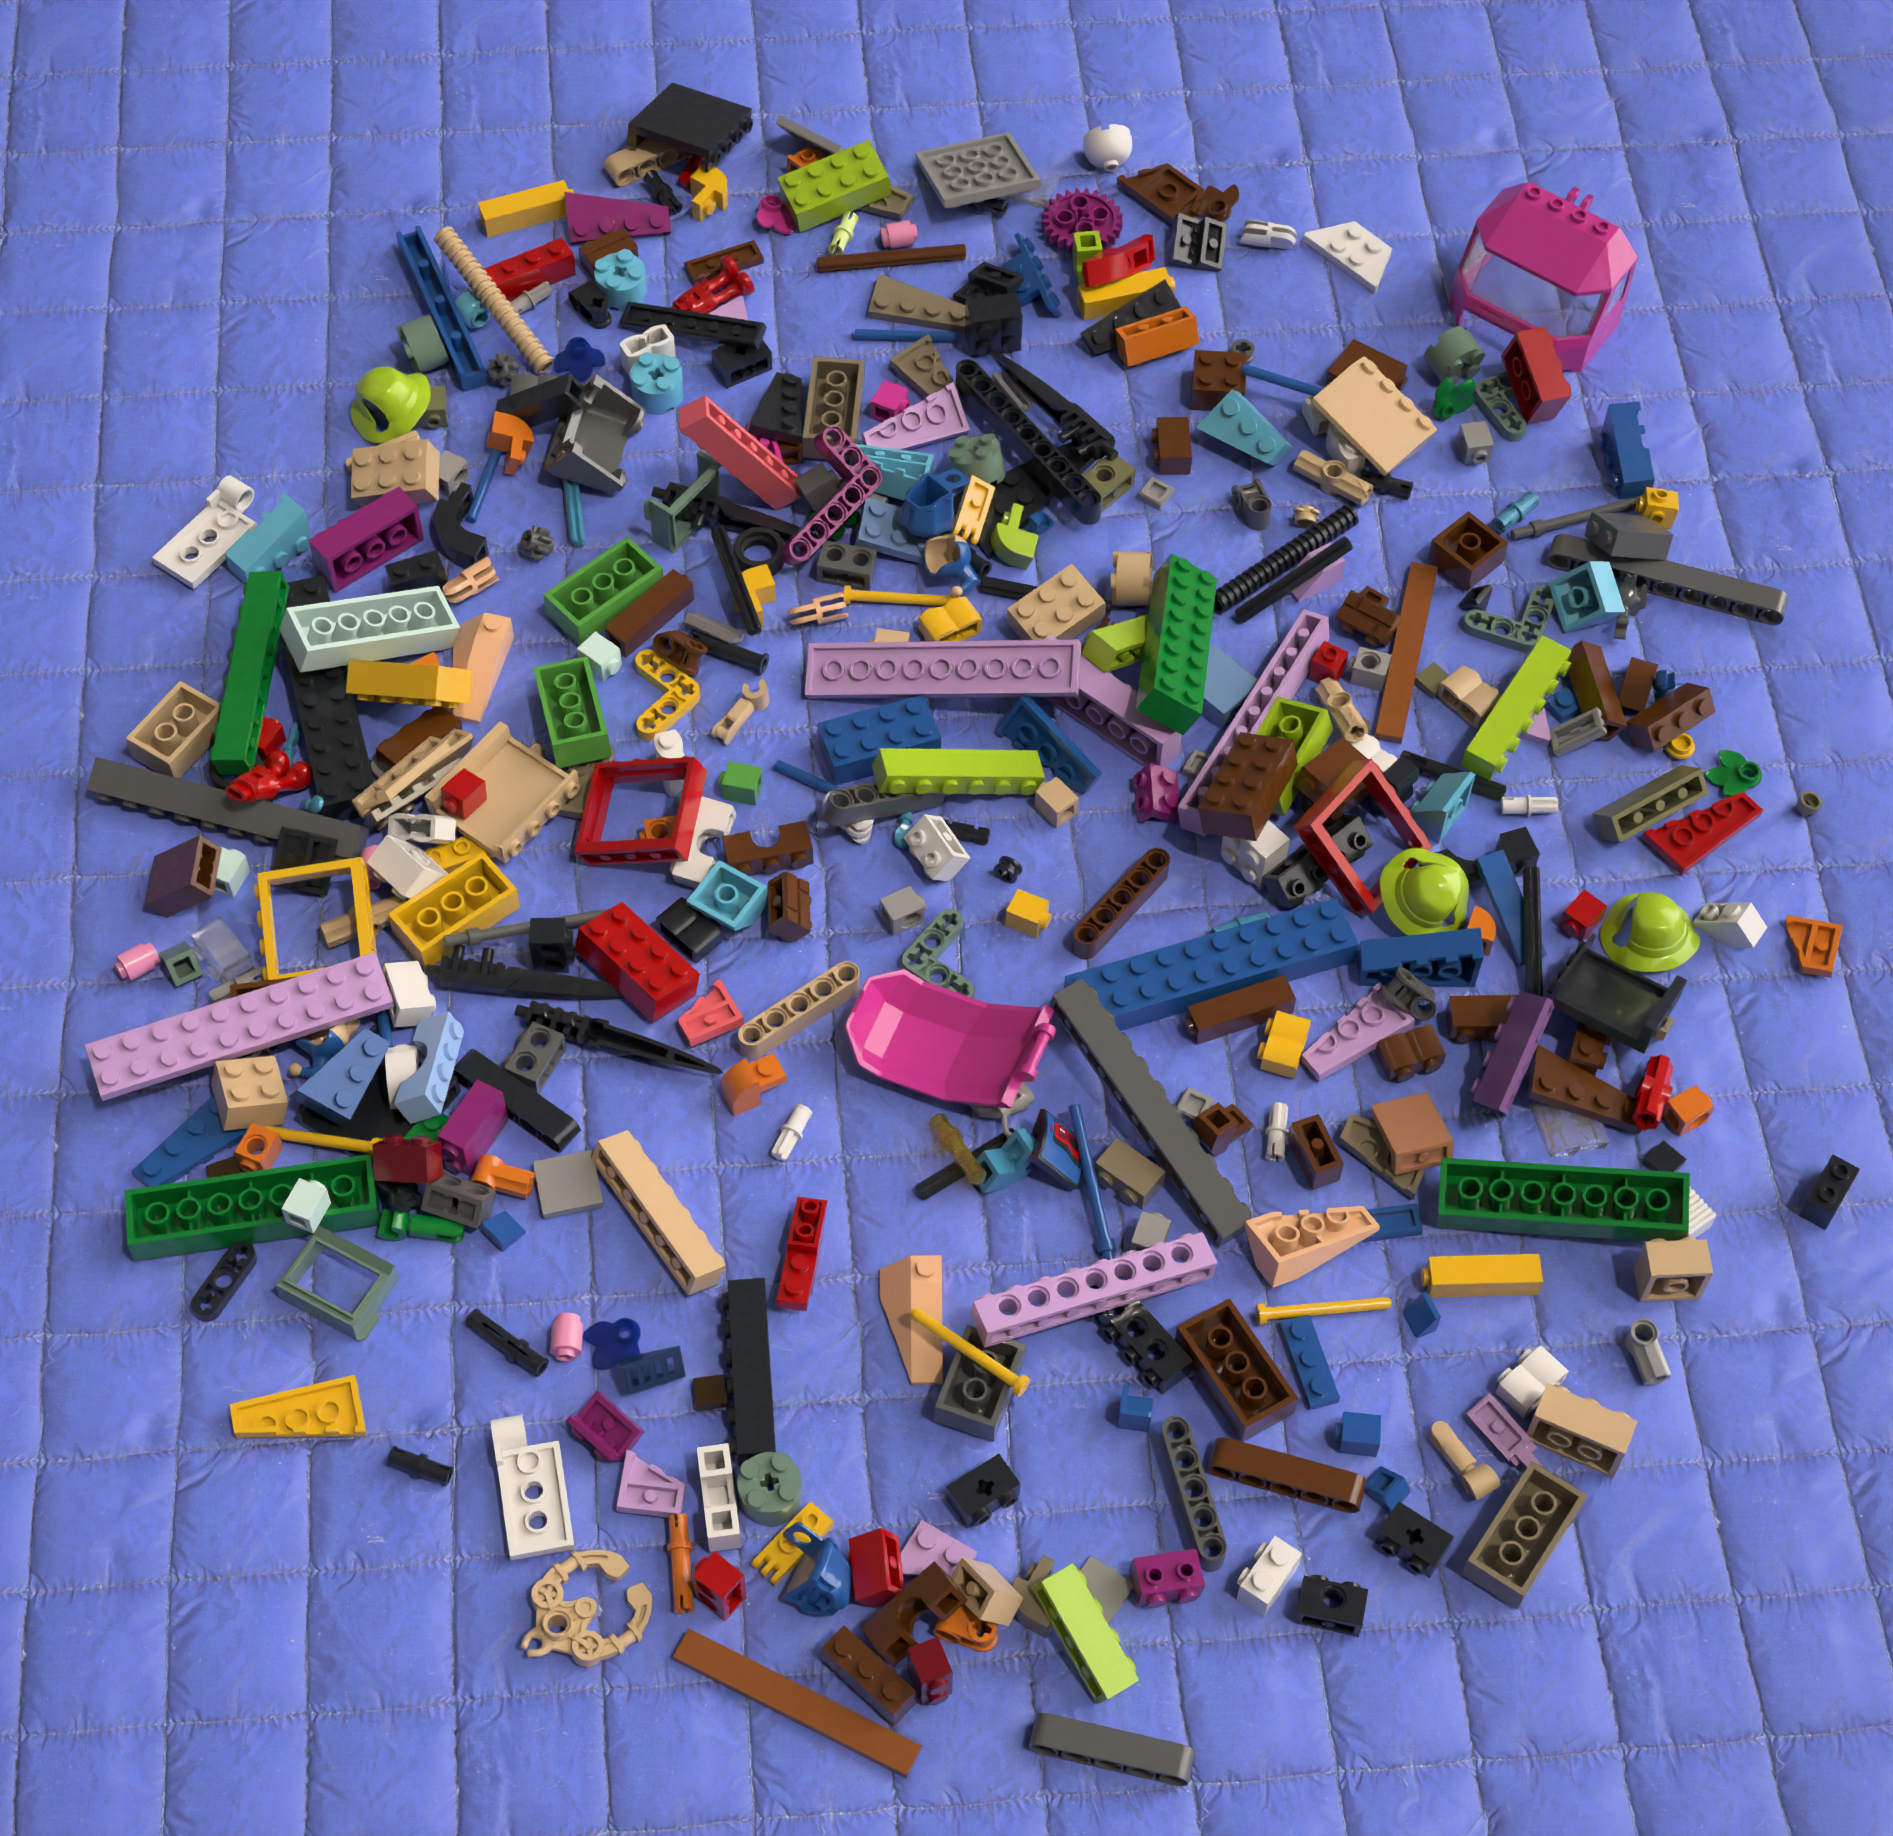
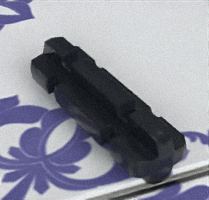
M943 819L957 839L970 842L974 839L976 843H988L990 837L989 828L979 826L976 829L975 825L952 821L951 824L948 823L949 820Z

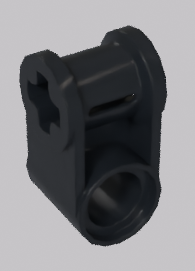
M590 280L568 292L573 308L586 319L590 326L596 329H603L610 325L612 318L607 310L609 301L593 281Z

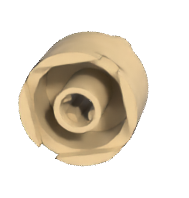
M1113 551V567L1117 568H1115L1114 573H1111L1112 605L1150 606L1153 585L1152 552Z

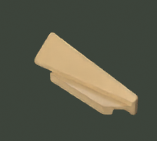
M454 729L443 739L432 736L428 737L352 800L360 817H367L372 811L377 808L380 809L391 799L398 795L402 796L412 786L421 781L425 782L433 773L459 757L462 759L471 749L474 738L472 733Z

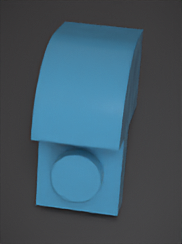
M1025 1128L1016 1129L1001 1148L983 1151L969 1171L984 1193L1003 1190L1019 1182L1033 1170L1030 1165L1032 1162L1030 1157L1035 1143Z

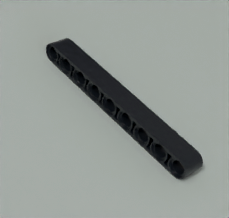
M970 359L959 361L956 365V386L960 394L1079 522L1085 525L1096 524L1101 518L1100 493L975 361Z

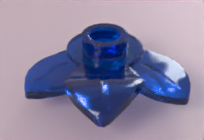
M582 337L570 339L565 351L557 354L554 359V371L556 373L570 371L579 382H584L591 377L593 367L605 365L604 354L598 349L591 348L587 340Z
M621 1318L614 1323L600 1321L583 1333L582 1339L596 1346L592 1358L593 1368L596 1370H608L619 1363V1358L640 1354L637 1343L640 1340L641 1331L637 1322L632 1319ZM624 1331L631 1333L627 1338L620 1337V1334Z

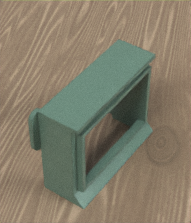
M701 450L696 453L698 466L697 480L670 507H667L653 497L647 498L643 505L645 519L647 521L651 519L653 542L673 554L697 531L691 526L694 516H691L689 520L685 519V514L680 511L700 491L721 496L718 469L722 465L716 463L711 456Z
M318 1225L311 1239L279 1283L276 1282L275 1287L281 1299L361 1342L367 1338L379 1321L377 1310L399 1280L393 1264ZM324 1248L379 1276L353 1314L297 1285Z

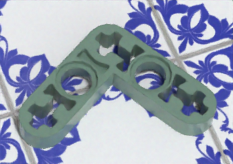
M1505 370L1479 381L1475 386L1473 397L1499 433L1506 440L1517 442L1523 439L1527 424L1508 400V398L1515 396L1513 388L1505 387L1501 384L1502 381H1510ZM1497 407L1506 410V413L1497 414L1493 409Z
M1540 585L1533 589L1521 622L1474 609L1465 615L1463 622L1464 632L1481 640L1523 653H1531L1544 634L1554 606L1550 587ZM1541 597L1546 598L1543 607L1538 606ZM1531 615H1537L1541 617L1543 621L1540 623H1534L1530 621L1528 617ZM1474 621H1478V625H1473ZM1503 627L1509 631V634L1499 635L1495 632V629ZM1528 631L1533 632L1530 642L1525 641Z
M946 909L940 912L904 952L902 956V969L909 971L923 981L951 991L961 993L965 990L966 996L974 998L973 984L937 960L962 932L963 917L961 913L954 909ZM952 920L955 921V926L950 924L945 929V921L948 923H950ZM929 938H936L940 941V945L936 948H929L925 945V941ZM920 957V965L916 963L913 966L910 965V960L915 962ZM934 973H941L946 979L942 983H934L930 980V976Z

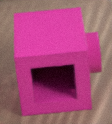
M884 380L871 400V419L882 423L910 407L908 388Z

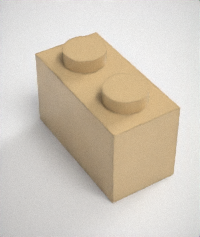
M961 1557L951 1578L968 1599L964 1604L980 1620L1009 1626L1023 1597L991 1564Z

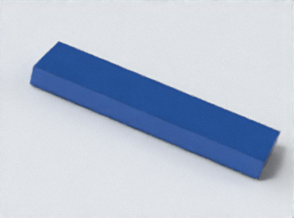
M1504 850L1478 857L1475 860L1476 866L1518 966L1525 964L1523 896ZM1542 943V958H1543V957H1545V956L1547 955V953H1546L1545 948H1544L1543 943Z

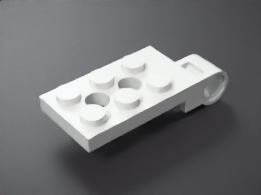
M233 476L223 478L217 489L206 498L207 507L152 557L154 564L192 589H195L226 560L225 553L248 529L252 532L257 527L255 521L242 514L251 505L255 495L254 490ZM206 537H217L212 542L204 541ZM188 554H198L194 559L185 558Z
M523 1415L491 1420L511 1561L575 1549L559 1440L528 1446ZM538 1486L542 1488L543 1493L537 1499H529L525 1496L528 1488ZM535 1516H543L547 1519V1523L541 1529H533L529 1526L531 1519Z

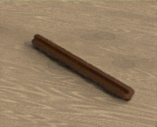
M965 244L821 256L817 258L816 263L819 272L960 260L966 258Z

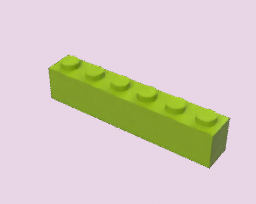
M1543 635L1541 636L1467 747L1461 766L1491 781L1496 772L1502 773L1508 762L1506 756L1509 752L1515 753L1521 742L1520 735L1522 733L1526 735L1534 722L1531 718L1534 714L1540 715L1547 702L1544 700L1547 695L1552 696L1558 687V677H1565L1572 664L1568 661L1572 650Z
M880 748L872 764L879 793L1035 794L1036 789L1045 779L1037 750Z

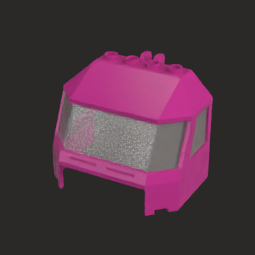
M1531 182L1502 189L1477 218L1454 277L1449 300L1451 311H1454L1456 326L1462 325L1465 310L1512 335L1519 331L1546 326L1548 334L1553 338L1554 351L1557 358L1561 360L1562 370H1570V373L1580 372L1619 325L1638 257L1620 227L1587 211L1594 200V196L1586 195L1580 206L1573 204L1580 192V189L1577 187H1573L1567 197L1563 199Z

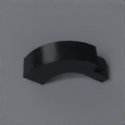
M461 482L457 490L451 493L449 501L439 499L435 508L434 521L442 552L455 565L466 569L487 557L489 552L486 537L467 531L461 526L473 500L471 485Z

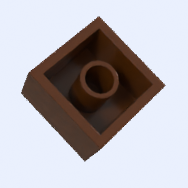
M1195 350L1192 369L1191 410L1212 411L1232 389L1240 392L1245 397L1246 375L1241 374L1243 365L1246 364L1247 353Z
M1468 511L1432 539L1427 560L1468 591L1503 563L1508 542Z

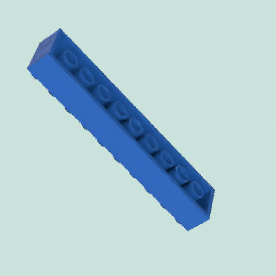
M1336 897L1065 976L1064 988L1083 978L1087 985L1094 987L1099 997L1098 1001L1104 1009L1110 1010L1115 1018V1025L1122 1031L1187 1012L1188 1006L1285 975L1289 982L1354 963L1359 943Z

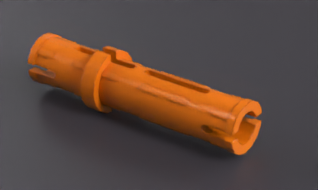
M673 1514L668 1517L670 1543L667 1545V1552L671 1555L674 1613L685 1614V1609H687L688 1613L695 1611L690 1560L693 1544L689 1541L688 1515L677 1514L678 1519H675Z

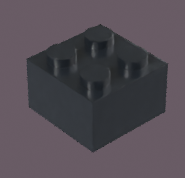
M1017 293L966 299L965 338L970 357L990 355L987 350L991 349L999 353L1021 351L1023 315Z

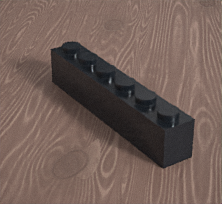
M765 1278L728 1280V1292H722L723 1311L729 1310L730 1320H724L725 1339H731V1349H725L726 1368L732 1367L733 1377L727 1378L728 1397L734 1396L735 1407H729L730 1426H736V1436H730L731 1456H738V1466H741L746 1460L757 1454L776 1452Z

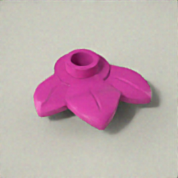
M765 195L759 202V211L756 214V219L760 226L763 228L773 226L777 232L782 234L793 233V217L786 204H783L782 200L776 195Z

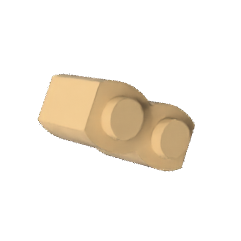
M1464 665L1440 683L1437 693L1447 706L1457 711L1466 722L1475 728H1479L1485 722L1501 698L1498 689L1482 682L1480 675L1475 670Z

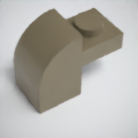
M1045 1555L1042 1556L1038 1564L1035 1562L1031 1564L1025 1580L1018 1576L1015 1577L1013 1588L1023 1597L1015 1613L1017 1620L1025 1628L1047 1638L1053 1626L1031 1589L1032 1586L1053 1573L1055 1560Z

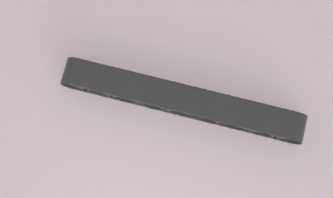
M1558 534L1553 538L1547 562L1552 568L1570 572L1589 561L1610 562L1617 585L1623 584L1626 574L1636 575L1635 587L1640 590L1642 585L1645 584L1649 594L1768 625H1778L1784 620L1788 595L1782 590L1668 560L1610 556L1590 540L1568 534Z

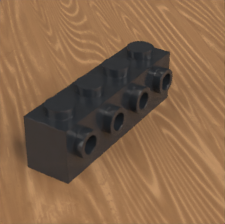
M1342 815L1325 828L1349 863L1363 857L1365 851L1374 845L1360 816ZM1305 844L1262 876L1276 906L1296 908L1303 904L1304 898L1312 892L1322 889L1325 886V882L1329 880Z

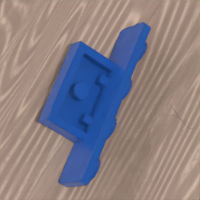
M1019 232L1016 233L1014 236L1021 253L1001 265V268L1023 275L1024 280L1016 292L1020 306L1023 307L1041 295L1047 308L1057 318L1060 317L1062 314L1058 306L1061 303L1056 294L1050 290V287H1052L1050 279L1041 271L1044 266L1039 257L1033 253L1036 250L1034 244L1028 237L1024 239Z

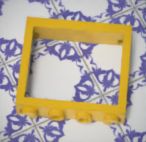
M362 857L257 873L258 883L254 884L256 899L260 900L261 911H257V921L259 927L263 928L264 938L260 939L261 954L266 956V966L262 969L264 981L297 977L323 969L319 968L279 975L270 887L272 885L351 873L360 957L376 952L377 955L368 868Z

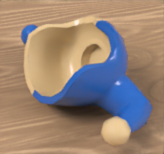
M940 533L937 537L926 541L924 559L928 573L932 577H955L961 582L960 586L951 588V595L953 597H960L962 593L972 590L978 585V577L970 565L971 550L963 538L951 533Z
M358 1018L297 1039L295 1043L311 1055L312 1066L304 1068L298 1063H293L289 1067V1073L293 1076L301 1075L309 1078L349 1042V1039L360 1028V1019Z

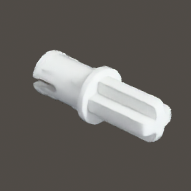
M1527 794L1526 797H1501V815L1526 814L1527 817H1530L1531 814L1556 813L1558 811V799L1556 797H1531L1530 794Z
M1275 1102L1271 1105L1269 1127L1265 1129V1134L1268 1136L1265 1158L1271 1162H1276L1277 1156L1279 1162L1284 1161L1285 1141L1289 1135V1130L1287 1129L1288 1106L1280 1102Z
M796 1104L787 1123L781 1126V1134L771 1150V1154L775 1159L779 1161L787 1160L796 1142L802 1139V1131L812 1116V1111L808 1107Z

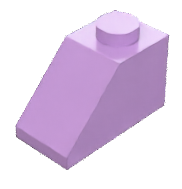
M1331 543L1308 553L1296 568L1330 546ZM1340 557L1289 593L1299 603L1342 581L1346 560Z

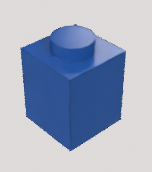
M1343 1411L1340 1423L1335 1422L1333 1440L1339 1442L1338 1453L1377 1456L1381 1439V1415Z

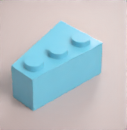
M1233 389L1196 427L1273 466H1276L1293 448L1240 392Z
M856 444L881 472L882 482L874 492L905 501L907 490L917 483L923 474L931 473L933 475L934 454ZM863 474L864 483L869 485V478Z
M285 492L279 497L281 502L271 513L265 511L261 515L263 521L252 532L248 529L225 553L229 571L244 584L248 582L249 572L276 571L278 568L285 566L288 561L298 554L305 552L310 546L309 539H311V533L305 510Z

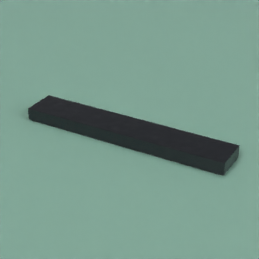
M629 301L619 323L622 328L644 332L653 326L666 325L675 337L756 350L759 349L767 329L763 322Z

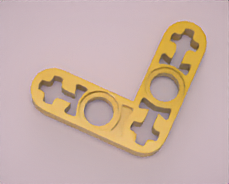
M645 649L638 652L635 657L636 670L639 675L665 693L641 714L636 722L638 736L645 741H653L655 734L666 732L700 701V688L696 681L678 670L676 666L664 658L658 656L654 650ZM665 674H671L675 677L671 682H663L660 678ZM665 706H673L676 709L672 714L661 712V709Z

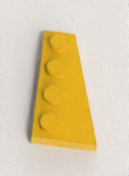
M355 1375L229 1404L236 1438L367 1436Z

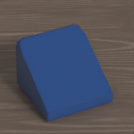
M506 1211L481 1223L483 1233L502 1252L526 1233Z
M1427 1292L1422 1293L1403 1312V1316L1416 1338L1437 1330L1441 1316Z
M1380 1466L1366 1482L1364 1493L1385 1510L1392 1512L1397 1503H1402L1409 1495L1410 1489L1403 1476Z

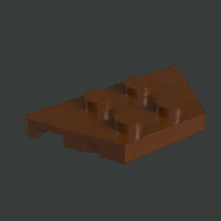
M1168 163L1158 165L1153 169L1139 170L1138 175L1125 178L1124 175L1117 177V185L1172 225L1174 216L1178 213L1195 218L1204 196V189Z

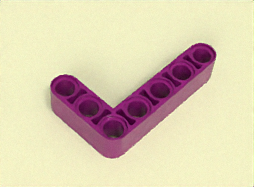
M829 426L819 432L814 438V447L843 478L845 483L782 546L781 558L788 565L794 566L808 559L882 482V475L879 469L838 426ZM826 435L833 439V446L826 441ZM844 455L850 457L852 462L851 465H848L845 462ZM863 474L869 478V485L864 483ZM845 492L852 496V503L846 500ZM828 510L834 513L835 521L828 517ZM810 528H814L817 531V539L813 538L810 534ZM793 546L800 550V557L794 555Z

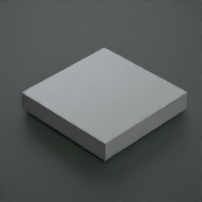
M592 1150L533 1162L544 1219L604 1207L596 1165L591 1160L593 1156Z

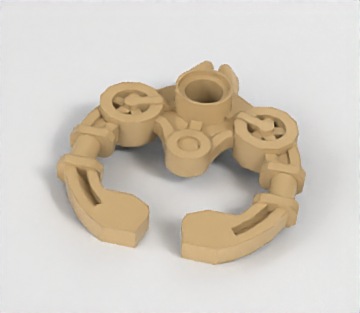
M574 1550L570 1553V1558L561 1564L558 1562L553 1564L543 1579L537 1581L532 1587L531 1603L537 1611L536 1627L527 1632L520 1646L522 1649H527L530 1640L537 1638L541 1641L542 1646L540 1649H529L526 1653L528 1657H541L554 1650L572 1655L574 1662L583 1667H592L601 1660L609 1659L616 1655L620 1656L625 1653L627 1646L633 1642L639 1643L643 1640L642 1634L651 1616L652 1594L643 1582L629 1587L626 1593L627 1605L635 1615L632 1621L626 1623L627 1631L619 1637L611 1633L606 1639H602V1636L597 1632L586 1630L596 1616L597 1604L590 1597L563 1601L564 1591L561 1585L569 1582L568 1574L577 1568L581 1572H584L587 1568H599L606 1578L617 1582L629 1572L630 1566L620 1554L606 1550L577 1552ZM553 1626H561L565 1630L561 1633H553L549 1629Z

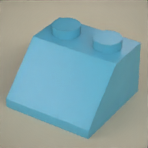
M1589 561L1548 582L1564 633L1601 624L1625 613L1610 562Z
M1472 772L1442 774L1436 783L1430 782L1424 792V799L1421 802L1417 800L1410 810L1412 818L1418 827L1424 831L1427 838L1437 844L1441 842L1467 807L1476 774Z
M718 860L688 898L686 904L736 931L753 925L768 905L767 886Z

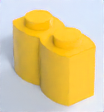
M967 597L952 598L943 607L925 610L919 616L918 629L926 641H964L982 631V618Z
M1281 1011L1276 1012L1274 1019L1269 1018L1264 1035L1269 1037L1267 1043L1261 1042L1257 1054V1059L1262 1060L1260 1069L1294 1079L1308 1036L1311 1020Z

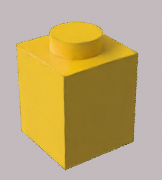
M1017 889L1006 910L1005 926L1037 938L1041 929L1046 930L1051 921L1052 914L1049 913V901Z

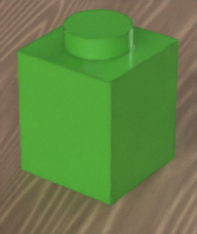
M729 761L726 772L721 771L718 787L722 788L723 800L756 806L763 783L762 767Z

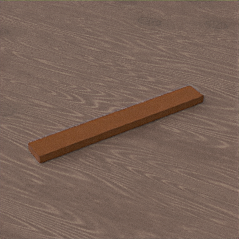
M1411 562L1400 613L1402 619L1396 632L1375 732L1376 739L1402 744L1438 569L1437 566Z
M691 1629L687 1630L673 1655L674 1661L906 1779L922 1750V1746Z

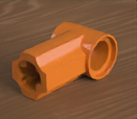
M482 1154L470 1181L491 1187L498 1192L527 1199L533 1189L535 1173L505 1165L496 1156Z

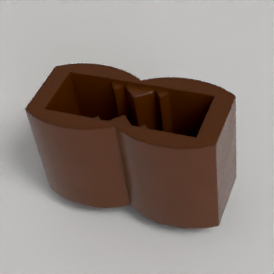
M1432 1025L1420 1026L1406 1033L1386 1037L1377 1042L1375 1050L1388 1080H1398L1399 1082L1411 1079L1416 1072L1425 1071L1426 1073H1432L1441 1068L1446 1056Z

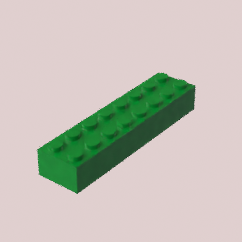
M1171 553L1156 571L1153 578L1136 710L1184 735L1202 715L1217 578L1213 577L1208 571H1203L1192 565L1187 559L1180 558Z
M372 1154L125 1190L128 1248L134 1261L227 1248L238 1241H247L254 1244L313 1235L311 1232L286 1223L281 1210L299 1178L308 1182L310 1180L320 1182L328 1191L331 1204L320 1221L319 1226L334 1232L380 1225L378 1186L374 1180Z
M1441 1158L1438 1228L1650 1241L1657 1238H1662L1666 1241H1678L1688 1237L1690 1173Z

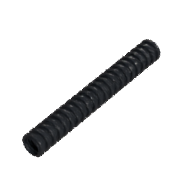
M1343 505L1340 509L1322 519V521L1317 522L1316 525L1311 526L1310 529L1305 530L1304 533L1299 534L1279 549H1276L1273 554H1269L1266 558L1261 559L1260 562L1255 563L1254 566L1249 567L1248 570L1237 575L1235 579H1231L1229 583H1225L1222 587L1217 588L1214 609L1219 613H1225L1227 609H1231L1234 605L1239 604L1240 601L1251 596L1253 592H1257L1259 588H1263L1265 584H1269L1272 580L1293 568L1297 563H1300L1308 553L1332 542L1356 526L1359 522L1357 512L1350 505Z

